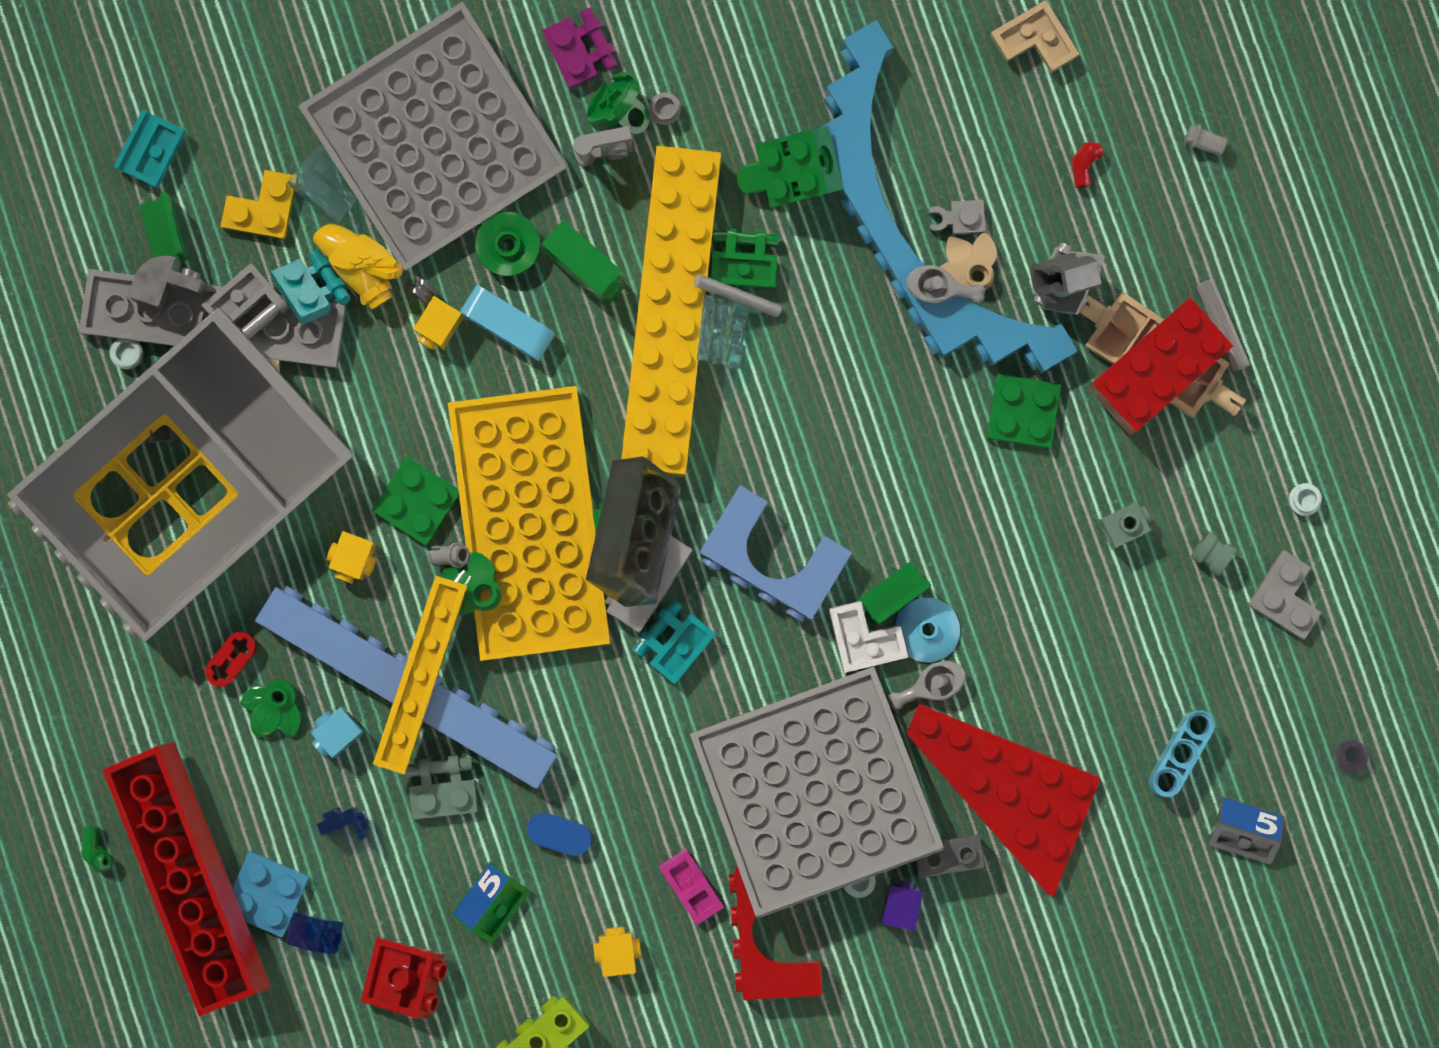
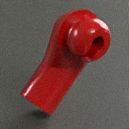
M1092 141L1086 142L1072 158L1071 164L1075 188L1091 186L1089 167L1094 161L1102 158L1104 150L1101 144Z

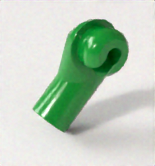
M84 826L82 858L95 871H108L113 865V858L99 845L100 828Z

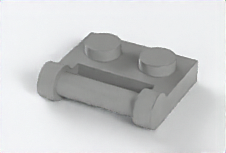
M626 126L577 137L573 143L577 163L582 167H589L594 163L595 159L609 157V160H619L628 157L627 153L633 152L630 127Z
M252 263L202 304V307L208 314H211L220 306L235 323L267 296L272 303L241 329L249 339L280 312L284 314L290 309L289 305Z

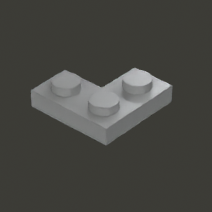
M1285 550L1280 552L1247 604L1301 640H1305L1322 613L1294 595L1311 567Z

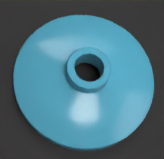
M919 598L910 602L901 610L895 626H901L908 657L919 662L930 663L945 658L954 650L960 636L959 620L955 612L948 604L935 598ZM926 623L932 624L934 627V633L931 636L925 635L922 631V627Z

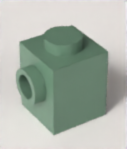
M1135 502L1098 520V523L1111 550L1150 532L1151 530L1148 525L1152 524V520L1144 506L1139 507L1138 503Z

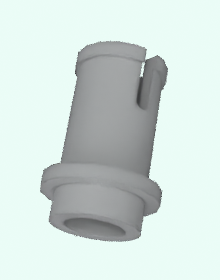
M1198 124L1196 127L1190 125L1184 143L1189 145V149L1196 147L1221 157L1228 138L1203 130L1201 125Z
M459 542L452 543L450 546L435 545L428 552L430 564L436 567L451 565L453 568H462L470 559L469 549Z

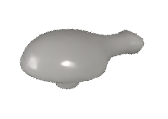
M927 265L918 267L909 273L906 280L910 293L917 299L927 303H940L957 296L971 298L976 303H982L985 298V287L982 285L967 286L960 284L946 270L937 266Z
M942 661L934 663L921 673L914 686L900 693L892 692L888 695L891 708L895 711L900 710L904 704L920 698L935 701L948 699L954 696L964 685L966 679L963 667L955 662Z

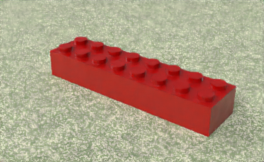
M171 742L158 745L102 769L198 1016H203L270 988L269 979L176 743Z

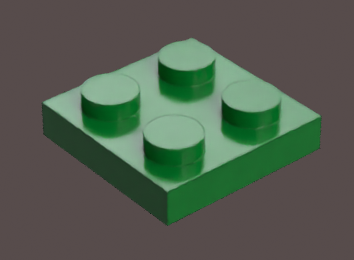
M997 374L986 439L1051 449L1061 384Z
M406 456L371 511L428 546L459 498V489Z

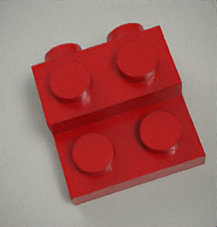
M376 937L360 1002L417 1019H429L430 1014L435 1013L439 1005V996L435 994L438 981H443L447 974L448 966L444 962L445 954Z

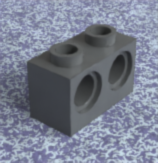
M978 834L941 839L944 846L943 851L914 861L918 878L985 868L980 835Z

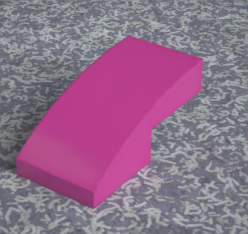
M686 848L659 866L696 925L724 908Z

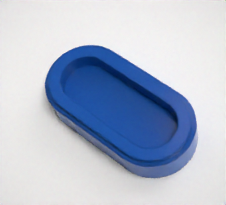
M549 813L536 814L530 819L527 826V833L532 842L567 855H581L591 845V834L586 826Z

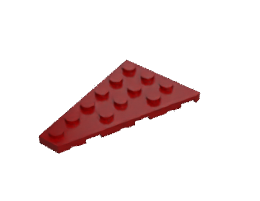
M918 704L906 735L937 768L963 800L966 801L977 816L989 827L1022 867L1033 877L1044 892L1054 897L1101 778Z

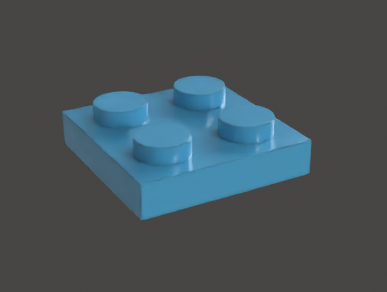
M249 851L233 886V891L245 921L283 938L310 876L253 851Z

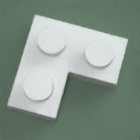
M861 601L829 608L844 673L908 658L900 625L868 632Z

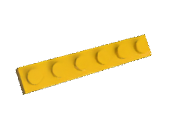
M435 575L373 765L406 774L468 587L467 585Z

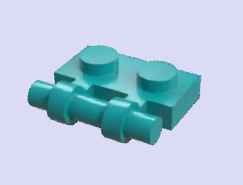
M315 250L309 255L313 262L312 266L306 268L302 260L298 259L271 271L272 280L301 325L331 313L329 301L337 299L340 305H344L351 299L347 292L348 287L342 278L336 276L328 257H324L320 250ZM320 278H323L327 284L322 288H319L315 282Z
M673 599L666 609L662 607L656 614L658 618L647 632L645 630L642 631L638 636L640 640L632 650L640 657H643L650 648L654 650L657 655L649 664L675 685L716 633L691 613L683 623L680 622L676 616L683 607ZM669 625L676 632L663 646L657 639Z

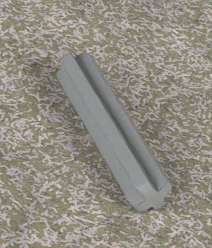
M1210 279L1200 283L1197 289L1210 320L1234 345L1225 354L1231 369L1235 372L1248 367L1249 360L1215 281Z

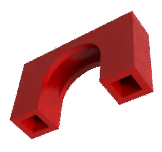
M735 866V873L729 874L730 893H736L737 906L731 907L732 926H738L739 939L733 940L734 960L740 959L741 972L735 973L736 993L742 992L743 1000L821 996L822 982L819 960L779 962L766 957L757 948L752 936V926L756 915L738 866Z

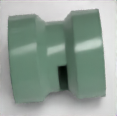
M1208 531L1195 548L1191 558L1198 563L1206 562L1210 571L1219 576L1232 559L1236 548L1228 543L1222 544L1218 541L1216 535Z

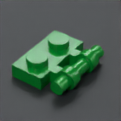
M727 228V231L714 230L713 243L726 244V252L713 251L711 279L733 287L775 289L777 255L765 254V246L778 247L779 234H766V230H756V233L737 232L736 228ZM736 245L755 246V254L735 253Z

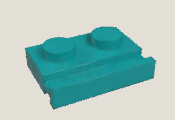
M142 109L114 168L158 189L186 134L185 129Z

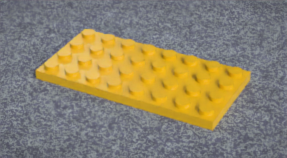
M577 386L448 403L465 544L470 551V556L473 551H476L486 556L495 567L494 581L499 585L502 592L501 601L495 609L486 612L477 609L474 611L480 661L611 644L593 519V505ZM483 590L480 593L482 601H488L491 598L490 590Z

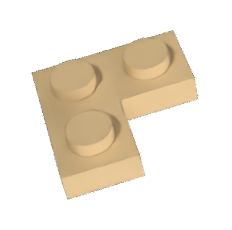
M1046 0L990 34L1006 63L1030 48L1035 47L1049 72L1052 73L1079 56L1077 49Z

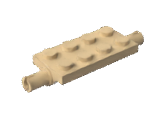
M1121 292L1113 305L1108 307L1087 295L1086 304L1080 310L1081 314L1096 323L1095 327L1097 328L1085 347L1112 365L1164 320L1124 292ZM1220 358L1175 397L1170 404L1189 417L1194 418L1204 402L1211 400L1231 413L1232 416H1235L1246 399L1222 385L1223 381L1220 379L1230 363Z

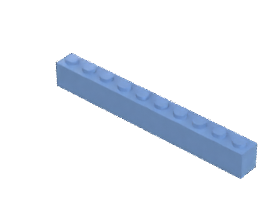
M286 586L283 591L275 587L255 621L388 701L394 702L408 657L399 652L396 657H393L384 651L387 647L386 644L372 636L368 640L363 639L357 635L359 628L342 619L340 624L328 618L331 612L315 602L312 607L301 602L303 595ZM438 676L423 722L532 787L539 789L558 757V754L553 752L555 745L540 736L534 741L524 735L527 728L511 719L508 724L496 718L499 714L497 710L485 703H482L480 708L469 702L470 694L456 686L453 687L452 691L440 685L443 678Z

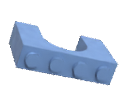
M740 485L699 552L704 557L702 563L717 572L722 567L732 573L730 580L747 589L749 584L760 590L758 596L766 602L775 606L778 601L787 606L786 613L796 620L803 622L807 618L811 621L852 552L824 536L807 565L798 574L786 579H773L762 575L753 567L748 558L747 539L766 508L768 501Z

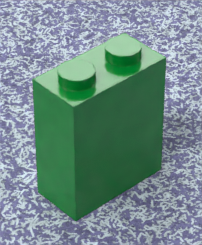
M564 219L541 243L545 255L602 305L607 300L613 302L623 291L624 279L622 271Z

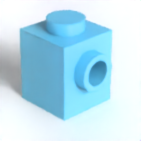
M340 707L332 715L329 711L325 712L313 723L317 728L311 732L315 738L312 744L322 756L326 757L329 754L332 758H336L361 737L365 731L345 707Z

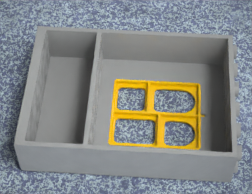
M218 306L7 494L11 499L8 505L19 517L22 518L26 515L34 523L31 529L43 542H46L48 539L56 547L54 554L65 566L68 567L72 564L79 571L78 580L89 591L93 588L96 589L102 596L100 603L111 615L118 613L124 619L122 626L135 640L141 637L146 642L351 459L353 454ZM162 425H168L189 447L190 455L156 486L151 487L131 468L126 459L133 450L150 436V429L154 433ZM199 465L206 466L227 489L226 496L204 515L196 514L176 492V485ZM110 471L118 472L139 495V500L126 513L114 518L100 515L95 511L91 503L92 489ZM166 500L186 521L188 529L159 555L148 558L139 556L131 549L128 543L129 529L135 521L158 501Z

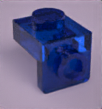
M340 807L322 814L324 821L316 824L321 836L353 824L359 840L368 838L367 830L371 829L365 812H358L356 807L344 812L341 811Z
M294 912L287 944L315 953L336 954L342 940L344 924L337 920H327L302 912Z

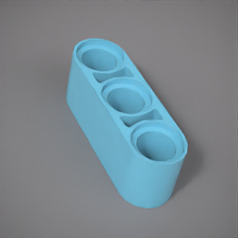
M478 285L475 286L459 311L471 322L538 362L555 336V333L543 324Z
M1202 710L1186 713L1181 719L1149 776L1148 784L1155 795L1172 797L1181 790L1214 731V720L1208 712ZM1195 716L1201 717L1205 722L1204 731L1199 735L1194 734L1190 729V722ZM1180 744L1186 746L1189 751V757L1183 763H1179L1174 757V750ZM1163 773H1168L1173 779L1172 787L1166 792L1159 788L1157 782L1159 776Z

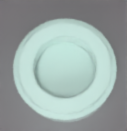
M117 339L110 348V358L119 368L132 370L142 363L144 349L138 341Z

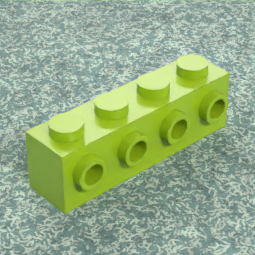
M565 994L560 999L554 995L540 1007L543 1012L540 1017L535 1021L529 1017L515 1029L518 1036L508 1043L504 1039L495 1048H566L589 1028L590 1023Z

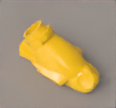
M332 223L324 225L315 232L313 242L322 254L328 257L331 267L336 274L360 295L362 305L368 304L370 309L373 310L393 297L389 291L392 285L386 279H396L402 276L403 265L398 264L385 247L367 235H357L343 226Z

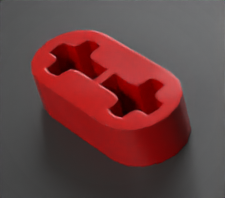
M236 632L225 641L206 666L205 675L210 684L217 687H226L235 681L257 651L255 638L246 632ZM246 638L248 640L246 644L249 649L248 653L240 652L235 659L231 656L237 649L234 642L236 640L243 641ZM228 660L232 662L226 669V673L229 675L228 678L216 680L214 677L217 673L213 670L216 665L222 667Z

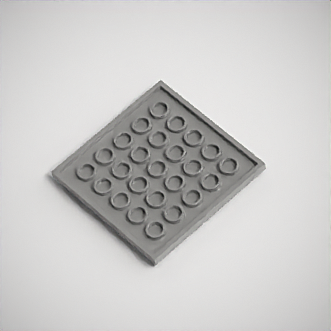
M463 1L298 106L399 264L403 265L404 272L568 168Z
M874 667L690 734L757 919L944 850Z

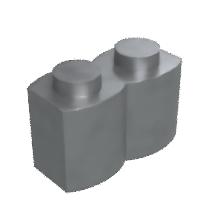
M1065 254L1029 267L1033 290L1040 295L1052 293L1062 298L1101 285L1100 265L1091 256L1077 258L1075 255Z

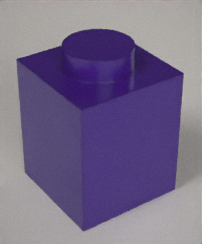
M897 879L896 885H888L881 918L882 924L915 931L923 894L922 891L916 890V883Z

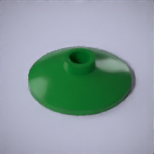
M501 212L492 215L480 226L475 239V249L480 262L486 269L500 276H515L528 270L536 261L540 250V238L537 229L528 218L515 212ZM505 241H512L515 246L512 251L507 252L503 250L502 246Z

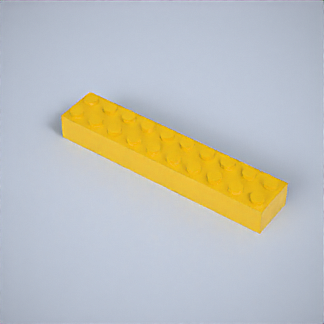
M656 146L620 466L621 471L686 478L706 291L695 287L694 280L698 274L708 277L721 152Z

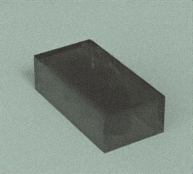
M644 456L612 461L585 579L624 607L657 603L682 488L680 483Z

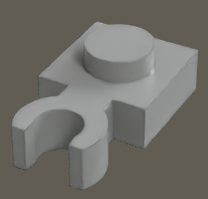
M984 200L952 201L950 203L951 211H946L939 206L931 207L928 210V215L937 214L942 219L940 224L930 225V232L938 233L952 226V236L982 234L986 232Z

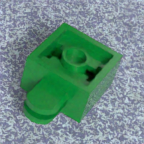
M828 126L755 144L759 161L744 165L739 169L737 175V183L744 193L757 194L766 191L770 208L844 189Z

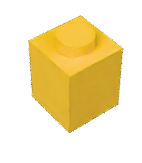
M433 296L413 328L416 334L419 335L417 341L431 350H434L436 346L444 350L464 318L462 313Z

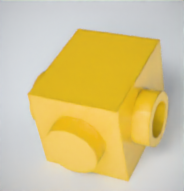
M342 531L338 544L333 542L327 555V561H330L329 568L336 571L334 577L353 584L355 578L363 581L365 575L370 576L377 559L372 557L376 544Z
M625 927L606 928V935H600L599 943L593 944L595 963L602 964L603 977L636 973L635 959L641 958L639 938L633 939V933L625 932Z

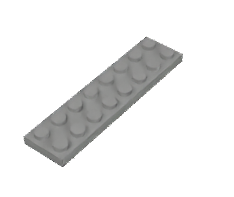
M88 269L79 333L82 335L125 339L173 347L209 315L202 307V304L222 287L207 285L203 297L172 287L165 310L161 311L133 302L127 297L135 275ZM265 296L237 320L235 324L241 330L268 307L272 301ZM329 302L331 313L301 325L290 308L284 314L280 312L251 337L250 341L269 359L338 369L347 305Z

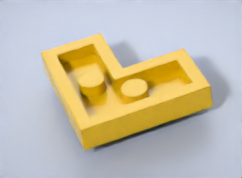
M264 170L259 200L226 196L220 227L225 230L286 241L298 177L296 175Z

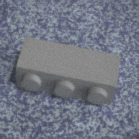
M661 529L658 530L656 535L652 532L649 533L640 547L645 551L638 562L633 559L622 575L627 578L621 589L614 587L605 601L609 605L606 611L608 614L639 634L693 552L691 548Z

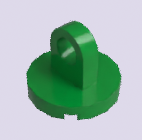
M621 72L615 74L611 78L614 82L609 86L606 84L601 86L592 97L587 108V116L590 117L587 119V122L598 131L608 130L613 126L617 128L629 126L631 134H640L648 127L650 115L645 105L636 99L639 93V82L630 73ZM631 110H634L637 114V123L634 127L628 121V114Z

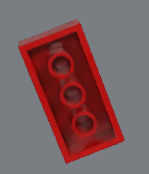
M1190 297L1087 388L1131 436L1234 345Z

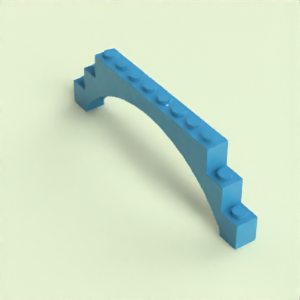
M877 20L843 39L842 48L844 50L840 52L846 65L849 68L854 67L855 70L826 87L825 94L827 97L824 98L825 104L832 115L838 113L839 117L822 126L829 127L844 188L839 190L844 197L840 202L848 216L854 215L861 225L857 227V230L865 244L871 242L877 254L874 255V259L883 272L888 270L894 281L890 285L899 299L905 298L910 309L907 310L911 321L916 327L922 326L927 335L924 341L933 355L938 353L942 359L975 340L977 343L974 346L976 354L983 363L988 361L992 367L1025 348L1027 351L1024 354L1026 362L1033 371L1038 369L1041 375L1074 356L1078 350L1062 324L1053 328L1024 323L1001 316L975 304L965 297L957 296L940 303H927L917 299L910 293L906 285L907 276L914 269L926 265L918 258L903 238L884 202L876 177L871 148V109L876 80L883 60L892 54L893 46Z

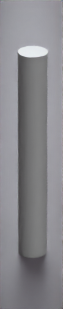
M700 274L695 277L694 286L774 317H778L781 313L782 308L779 304Z

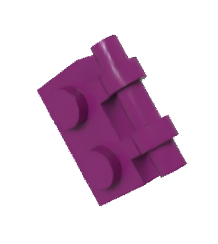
M591 8L584 9L579 13L584 22L580 27L576 28L571 17L541 30L569 90L597 78L598 73L594 65L601 61L607 71L618 66L614 57L616 52L612 44L607 43L601 30L603 25L599 18H595ZM588 36L591 37L596 47V50L589 54L581 40Z

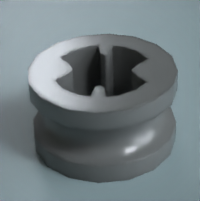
M417 275L414 278V285H408L407 290L426 305L430 303L433 296L437 297L439 295L438 291Z

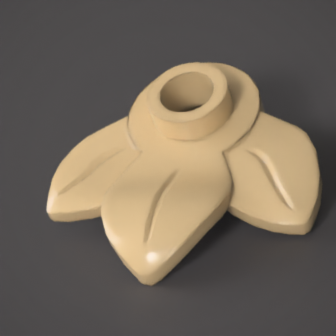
M984 232L972 245L961 238L949 237L946 244V256L949 262L940 267L946 270L960 284L967 286L982 285L985 287V290L989 289L994 281L992 265L997 258V249L992 238ZM976 271L981 272L984 276L983 281L975 282L972 279V273Z

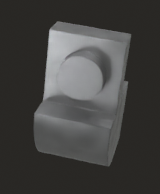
M158 256L146 261L137 270L127 297L133 302L164 311L172 287L203 297L207 284L199 279L201 274L182 268L181 273H179L178 270L181 262L175 257Z

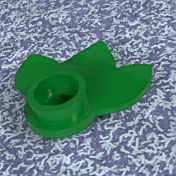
M473 551L468 562V568L450 567L443 570V578L468 586L458 615H467L476 609L484 612L491 611L499 605L502 592L499 585L494 581L495 567L483 554ZM483 590L491 591V598L488 601L480 599V593Z
M275 679L268 683L267 686H253L243 695L240 705L247 710L253 711L250 718V727L254 736L264 737L279 728L285 735L293 738L300 729L302 713L295 704L296 690L289 681ZM275 691L283 693V701H278L274 697Z

